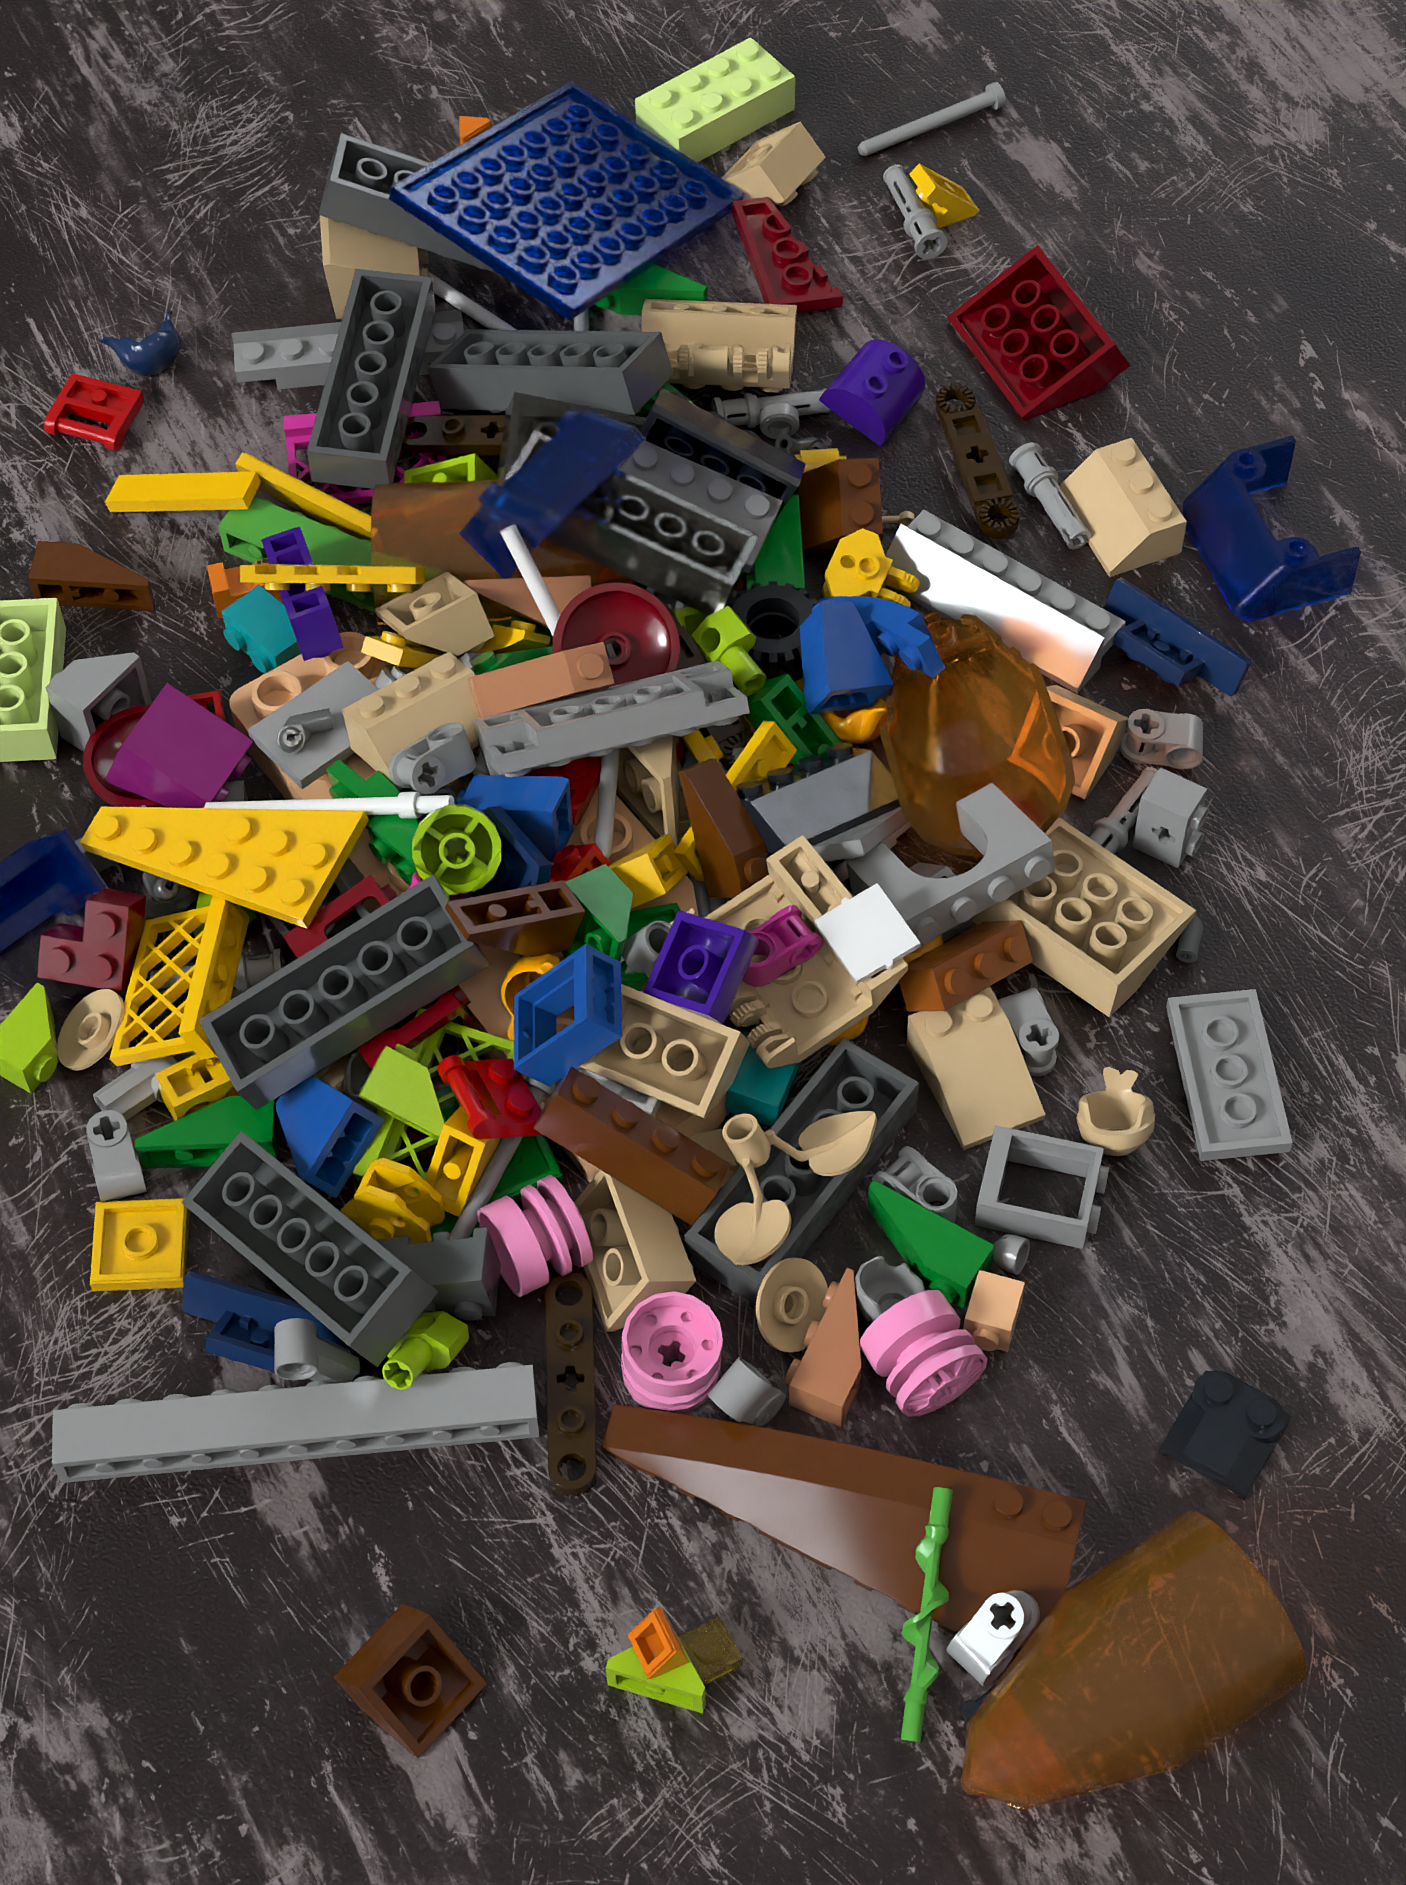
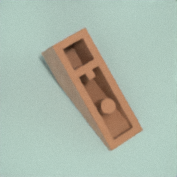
M590 576L542 577L560 614L572 599L586 589L591 588ZM524 578L466 580L462 582L477 593L481 602L527 623L535 624L536 627L542 630H549Z
M604 642L557 652L469 678L479 718L591 692L615 684Z

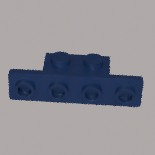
M1124 578L1115 580L1103 609L1123 619L1126 623L1125 627L1118 630L1113 644L1124 650L1130 659L1144 663L1156 671L1158 676L1167 683L1180 686L1200 676L1229 696L1238 692L1250 667V660Z
M189 1271L184 1277L182 1310L187 1314L217 1322L206 1337V1352L275 1373V1326L286 1319L301 1318L311 1320L317 1324L318 1336L350 1350L351 1354L356 1357L359 1356V1353L343 1342L298 1302L193 1271Z

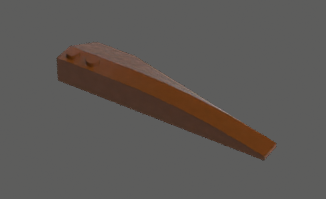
M614 1404L601 1444V1451L654 1479L659 1477L677 1486L679 1492L694 1500L696 1497L719 1508L721 1514L737 1522L740 1519L759 1529L761 1535L828 1570L833 1568L853 1578L855 1584L869 1591L874 1589L897 1601V1606L915 1615L921 1611L925 1573L915 1559L916 1547L926 1537L925 1526L929 1524L933 1488L941 1487L953 1490L948 1525L950 1533L941 1548L938 1580L949 1593V1601L933 1612L932 1620L938 1623L939 1628L956 1635L974 1617L990 1596L1014 1590L1025 1591L1032 1595L1038 1603L1040 1610L1039 1622L1016 1651L1027 1653L1029 1650L1039 1649L1043 1652L1046 1659L1051 1660L1085 1509V1500L896 1454L821 1438L706 1417ZM1013 1605L1005 1606L1010 1612L1007 1622L1009 1624L1016 1623L1011 1616L1015 1608Z

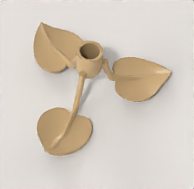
M856 1111L842 1113L812 1123L799 1136V1145L803 1151L795 1149L778 1138L772 1129L763 1132L757 1119L747 1113L732 1117L726 1122L723 1129L696 1133L689 1139L730 1163L718 1192L721 1191L742 1165L754 1196V1204L749 1202L738 1203L720 1216L715 1227V1242L721 1253L735 1265H749L773 1254L783 1244L789 1234L791 1214L788 1207L781 1200H771L763 1203V1195L754 1168H758L767 1162L772 1144L800 1162L809 1160L811 1169L818 1175H840L855 1168L866 1156L877 1124L875 1112Z

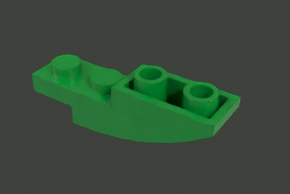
M339 759L326 769L332 785L329 792L333 799L398 797L400 793L394 784L380 771H377L365 781ZM398 814L367 815L369 821L365 828L368 830L372 840L368 844L371 852L381 863H391L402 880L410 886L412 884V876L417 871L412 858V839L419 825L417 819H401Z

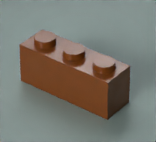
M1022 921L982 922L907 963L908 970L899 980L907 1011H946L1033 962Z

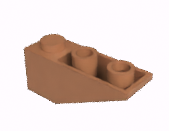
M849 1268L846 1269L840 1283L833 1281L830 1284L823 1302V1307L827 1308L821 1322L815 1319L812 1321L804 1340V1346L808 1348L801 1361L798 1359L793 1360L784 1381V1385L789 1387V1406L839 1427L842 1426L860 1389L861 1357L854 1270Z

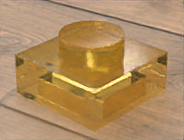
M720 1616L678 1637L704 1685L743 1665V1657Z

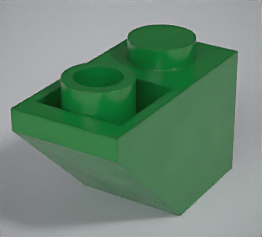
M604 864L565 883L585 910L576 935L584 944L620 962L627 937L633 892Z

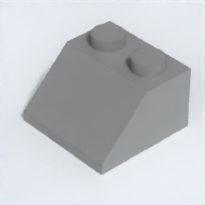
M134 652L74 660L63 671L55 674L50 683L45 687L61 738L83 752L90 736L106 719L108 720L112 715L127 708L152 704L140 656Z

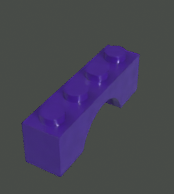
M300 526L261 539L269 564L314 565ZM290 583V590H279L304 661L312 658H323L335 650L344 648L323 586L306 591L305 583Z

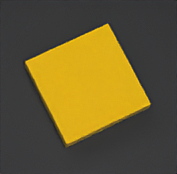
M185 1198L96 1202L90 1286L93 1292L183 1288L187 1267L190 1209L181 1203Z

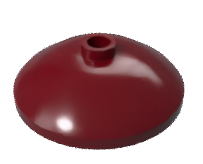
M604 583L581 592L565 607L556 623L553 634V654L604 642L605 647L607 644H615L619 648V656L611 658L607 655L615 683L611 686L673 672L676 670L679 660V635L670 612L653 594L631 584Z
M151 704L134 706L112 715L96 728V731L90 736L85 746L83 767L87 781L92 790L101 799L115 807H141L143 805H146V807H167L105 780L121 745Z

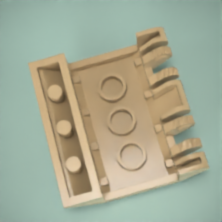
M645 299L642 309V332L662 333L673 375L667 380L668 383H679L690 389L703 388L705 385H721V388L731 391L741 390L744 386L759 387L760 390L765 392H779L783 388H790L794 363L797 305Z
M803 835L766 859L769 875L704 917L750 932L768 921L781 909L790 905H796L802 912L801 919L812 933H819L824 940L821 949L811 959L796 965L774 979L770 984L762 987H753L742 980L728 1015H730L734 1025L739 1028L741 1026L746 1027L760 1024L749 1033L747 1039L753 1049L757 1048L756 1053L767 1068L801 1062L872 1014L908 970L907 963L901 958L893 963L894 966L891 970L884 968L858 985L855 983L814 924V920L841 905L843 898L851 899L853 896ZM693 908L687 911V913L696 915ZM754 955L751 962L760 963L767 958L762 955Z

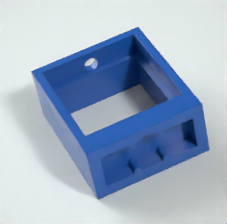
M587 944L514 995V1070L549 1087L563 1078L571 1066L574 1068L579 1067L622 1037L621 962ZM574 1005V1022L557 1033L556 1017Z

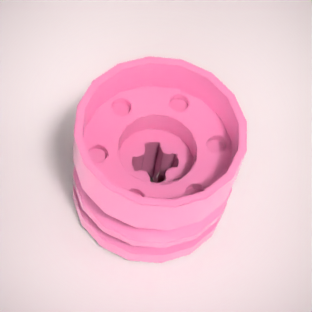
M552 1175L540 1179L537 1182V1189L531 1185L521 1189V1202L524 1211L509 1196L500 1198L477 1211L480 1228H488L501 1263L500 1274L511 1291L519 1298L549 1283V1271L546 1261L562 1276L572 1272V1263L581 1268L593 1261V1251L583 1218L565 1188Z
M926 1290L896 1303L882 1313L866 1329L860 1339L861 1351L878 1375L888 1377L886 1389L896 1398V1404L902 1413L908 1417L921 1416L950 1403L973 1385L987 1366V1357L977 1345H974L972 1335L965 1329L958 1330L960 1318L939 1290Z
M673 1291L654 1294L638 1303L626 1318L622 1333L621 1368L624 1385L636 1402L647 1409L679 1414L690 1412L706 1402L709 1398V1392L718 1382L723 1346L720 1322L711 1308L693 1295ZM671 1358H676V1359L679 1360V1361H674V1362L672 1363L671 1367L665 1366V1365L663 1364V1363H669L670 1360H671Z

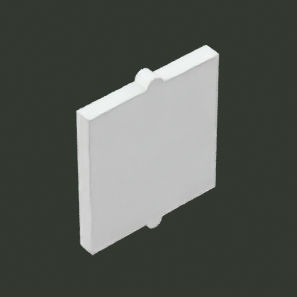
M878 883L851 899L843 898L841 905L814 920L815 926L857 985L884 968L891 970L894 962L921 947L917 937Z

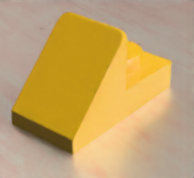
M919 163L909 174L918 186L915 191L920 197L924 208L932 210L935 214L938 229L973 217L979 212L978 207L962 186Z

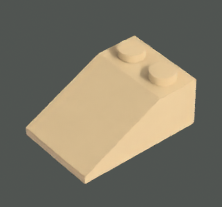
M673 735L657 739L647 745L621 748L617 777L618 795L657 839L670 833L677 847L680 815V776L678 771L682 770V767L676 757L675 745L679 744V736Z
M990 986L946 1011H920L908 1016L906 1044L963 1150L992 1140L995 1125L1018 1130L1045 1119V1112L1011 1024Z

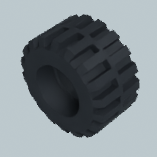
M769 581V585L766 586L756 583L751 585V590L749 591L743 588L737 592V599L731 598L726 606H729L736 612L756 637V643L748 654L766 675V680L789 674L794 682L803 678L799 626L810 616L811 609L818 604V601L815 598L809 599V592L803 588L797 591L795 590V585L786 583L784 586L777 585V581ZM779 634L786 637L778 640H768L760 636Z

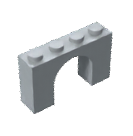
M993 783L956 802L961 833L984 856L975 867L963 874L949 878L924 877L907 868L882 842L864 856L855 857L846 862L852 893L856 896L878 883L921 945L1053 873L1055 871L1052 840Z

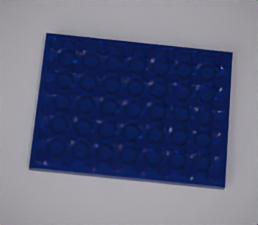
M570 81L391 186L389 200L431 227L438 234L443 235L461 247L466 253L492 268L497 274L504 276L527 294L547 305L555 313L570 321L731 213L733 201L743 200L744 193L573 81Z

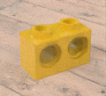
M195 1054L155 1073L163 1101L174 1121L228 1096H241L234 1088L218 1056L201 1060Z

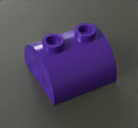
M871 340L859 349L824 391L819 401L881 447L925 391V378L917 362L901 347L884 340Z
M678 910L643 993L723 1025L731 1010L732 1003L745 973L750 966L759 940L746 930Z

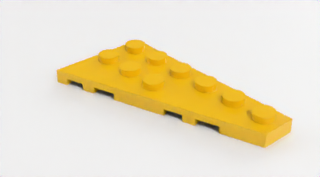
M100 807L80 843L87 852L308 929L367 825L369 818L365 811Z

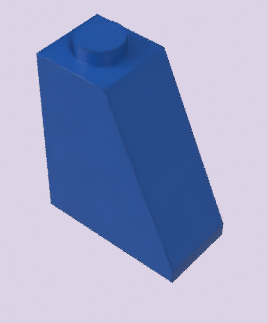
M828 599L816 604L811 609L810 616L799 626L805 708L808 714L872 707L894 683L853 601L834 602L832 599Z
M474 775L467 791L461 790L455 804H466L480 811L487 807L501 806L546 859L552 863H555V855L566 847L574 831L569 779L564 777Z
M314 1075L283 1093L275 1104L299 1177L337 1198L385 1119Z

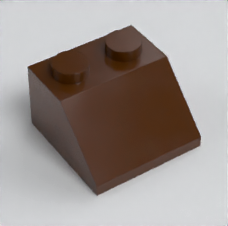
M879 458L838 459L803 473L797 488L803 554L835 552L841 538L862 528L878 534L882 543L883 526Z
M402 1604L333 1676L368 1717L417 1758L430 1747L487 1684L430 1614Z

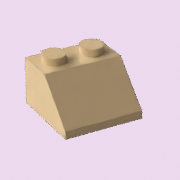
M798 122L756 141L716 184L720 190L739 199L747 200L769 197L774 205L778 204L779 207H783L798 195L795 190L799 185L802 186L808 183L818 174L816 167L826 157L802 123Z
M445 572L414 588L412 592H407L375 609L377 616L405 639L441 651L450 652L457 656L466 652H476L483 647L485 641L495 637L477 593L449 572Z
M1058 685L1042 687L1010 765L1083 799H1087L1113 760L1127 729L1128 717Z

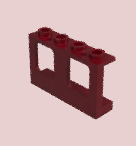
M369 875L319 910L308 929L297 926L283 937L296 957L299 958L327 941V929L366 900L371 898L377 899L381 906H383L398 895L389 883L381 888L373 876ZM457 985L441 995L438 1002L400 1029H386L357 1047V1049L372 1070L386 1046L394 1050L396 1045L400 1044L412 1049L459 1015L467 1025L474 1022L464 1008L471 1001L462 988Z

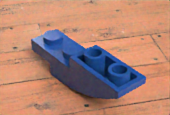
M837 596L822 598L818 601L820 603L828 599H832L834 602L852 600L880 656L883 653L890 657L896 655L911 670L919 669L932 678L945 669L934 646L935 642L919 612L892 601L872 597Z

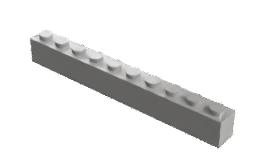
M507 1362L492 1369L475 1370L471 1367H457L450 1370L449 1373L428 1375L422 1372L412 1385L404 1390L391 1387L385 1379H380L376 1376H362L355 1379L354 1382L333 1384L330 1381L318 1380L310 1382L303 1387L285 1388L280 1385H267L261 1387L258 1391L240 1393L224 1389L215 1391L209 1396L189 1397L184 1394H172L164 1397L163 1400L142 1402L138 1399H122L114 1405L104 1406L77 1403L70 1405L67 1409L53 1410L52 1465L60 1482L68 1483L535 1438L540 1436L533 1365Z

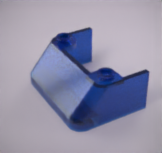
M572 408L556 424L560 431L501 487L496 481L493 482L479 496L478 500L483 505L459 534L504 579H509L518 569V566L500 532L506 527L516 524L531 554L600 485L602 487L606 485L644 443L647 437L636 426L587 408H583L579 413Z
M1293 435L1231 453L1183 502L1181 514L1187 521L1186 529L1231 611L1243 620L1256 621L1345 596L1351 594L1361 555L1358 546L1319 556L1313 544L1306 539L1289 537L1276 541L1250 496L1252 493L1287 484L1296 444Z
M66 829L38 836L0 861V952L51 915L64 911L66 916H70L86 905L87 899L85 896L87 894L99 892L106 887Z

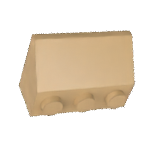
M1132 438L1096 449L1059 485L1083 524L1090 531L1091 538L1087 539V543L1109 577L1181 553L1187 521Z
M447 652L345 707L342 711L351 749L374 770L380 771L393 783L388 770L393 755L425 737L430 731L448 723L463 724L471 749L479 746L473 720L480 718L469 681L470 677L476 675L452 653ZM393 783L398 790L403 788Z
M621 984L622 1037L579 1067L706 1119L733 1084L750 1042L740 1031Z
M600 1170L574 1203L585 1223L593 1251V1261L583 1266L587 1280L592 1287V1294L605 1331L614 1332L624 1328L626 1318L638 1303L659 1293L675 1291L685 1294L696 1282V1278L672 1214Z

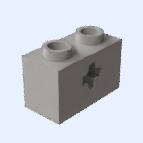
M1160 767L1140 799L1132 847L1175 868L1180 867L1187 854L1193 857L1203 840L1204 833L1199 830L1202 828L1209 812V808L1204 807L1207 788Z

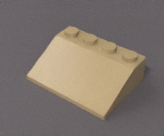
M1057 816L1042 830L1052 840L1055 871L1044 879L1011 895L1008 899L975 915L972 922L978 925L985 921L1021 920L1033 959L1031 963L1110 1017L1138 990L1194 918L1196 910Z

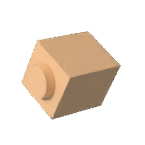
M979 1270L963 1328L974 1338V1345L986 1351L998 1349L1008 1352L1022 1304L1025 1282Z

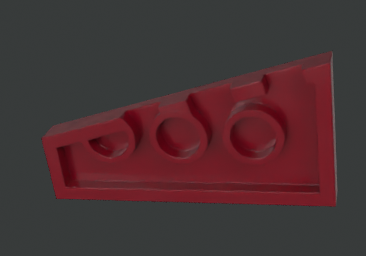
M769 197L733 201L732 215L765 304L797 305V313L842 307L843 294L837 287L832 288L827 281V273L821 265L816 266L808 256V248L802 241L798 242L791 234L792 227Z

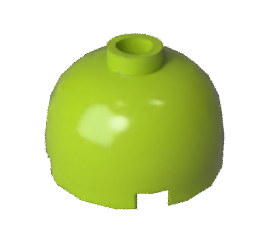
M448 804L432 810L419 823L412 839V858L419 876L425 880L434 875L448 895L474 892L483 888L495 876L501 862V839L495 824L482 811L466 804Z

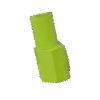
M729 606L707 616L691 635L692 639L708 663L719 661L731 670L733 683L744 695L754 694L763 687L766 681V675L748 654L756 643V637Z
M445 1311L421 1313L387 1355L389 1360L385 1363L382 1370L385 1381L395 1389L404 1390L412 1385L422 1371L446 1368L468 1342V1325Z

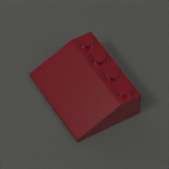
M1038 245L947 316L948 320L1024 421L1100 390L1131 366Z

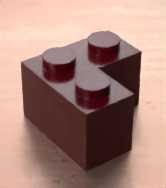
M104 888L86 900L84 927L59 923L40 936L37 977L118 992L128 988L144 930L146 895Z

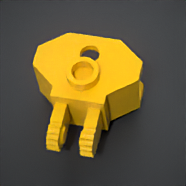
M862 528L840 539L826 569V581L822 587V593L824 598L837 596L879 598L910 608L909 599L886 589L885 586L888 585L908 593H916L920 581L914 575L893 567V559L885 557L878 534Z
M384 1157L370 1163L354 1195V1199L348 1201L341 1208V1212L355 1224L357 1223L361 1229L375 1240L408 1236L411 1238V1244L432 1242L430 1227L442 1223L445 1218L442 1196L411 1167Z

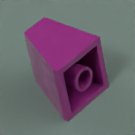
M167 683L121 745L105 780L169 808H204L207 802L224 801L230 792L224 786L228 779L232 776L238 780L252 760L246 753L253 740Z

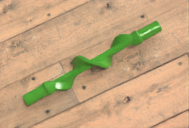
M941 1487L933 1488L929 1524L925 1526L926 1537L916 1547L915 1559L925 1573L921 1611L903 1623L901 1633L905 1640L916 1647L911 1685L903 1699L905 1701V1710L901 1733L902 1741L914 1743L921 1742L925 1705L928 1702L927 1688L937 1678L939 1666L929 1650L933 1612L949 1601V1593L938 1580L941 1548L950 1533L948 1525L953 1490Z

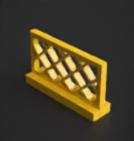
M212 896L210 906L145 921L124 1001V1017L116 1032L109 1058L116 1066L194 1051L201 1060L217 1057L199 1020L231 1000L250 919L240 905ZM202 923H205L204 930L195 938H192L190 934ZM174 930L157 947L155 946L158 933ZM184 939L189 942L171 960L167 957ZM197 955L195 965L186 973L183 972L181 968ZM162 960L166 965L150 980L146 981L148 972ZM175 974L181 977L163 994L157 991ZM189 989L187 999L176 1008L172 1003ZM154 995L157 1000L142 1014L137 1016L139 1007ZM168 1008L172 1013L152 1030L149 1025ZM180 1024L178 1034L181 1037L163 1040ZM143 1030L148 1033L135 1047L129 1048L130 1042Z

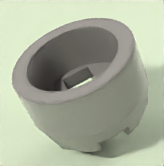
M1003 1235L993 1244L995 1245L993 1261L1001 1269L1017 1275L1026 1264L1030 1251V1241L1017 1235Z

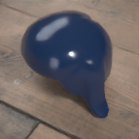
M172 310L166 315L159 330L140 342L127 337L121 339L102 337L99 340L102 344L111 347L124 365L132 372L143 376L156 375L167 370L175 361L181 345L180 336L171 321Z

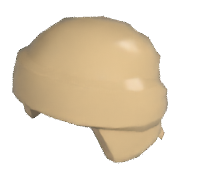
M1106 1067L1103 1070L1106 1090L1082 1096L1079 1100V1112L1076 1117L1082 1139L1092 1146L1104 1148L1103 1154L1112 1156L1128 1155L1145 1143L1151 1136L1155 1125L1154 1106L1149 1097L1132 1090L1138 1073L1126 1070L1120 1075L1118 1070Z

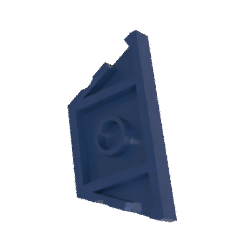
M501 806L487 807L482 810L495 824L500 836L501 862L495 876L483 888L474 892H468L469 895L476 897L549 883L552 864Z

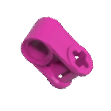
M790 905L781 909L768 921L749 932L759 940L754 955H762L767 959L760 963L750 962V966L743 978L746 984L753 987H762L770 984L774 979L796 965L811 959L823 946V938L819 933L811 932L801 919L802 912L796 905Z

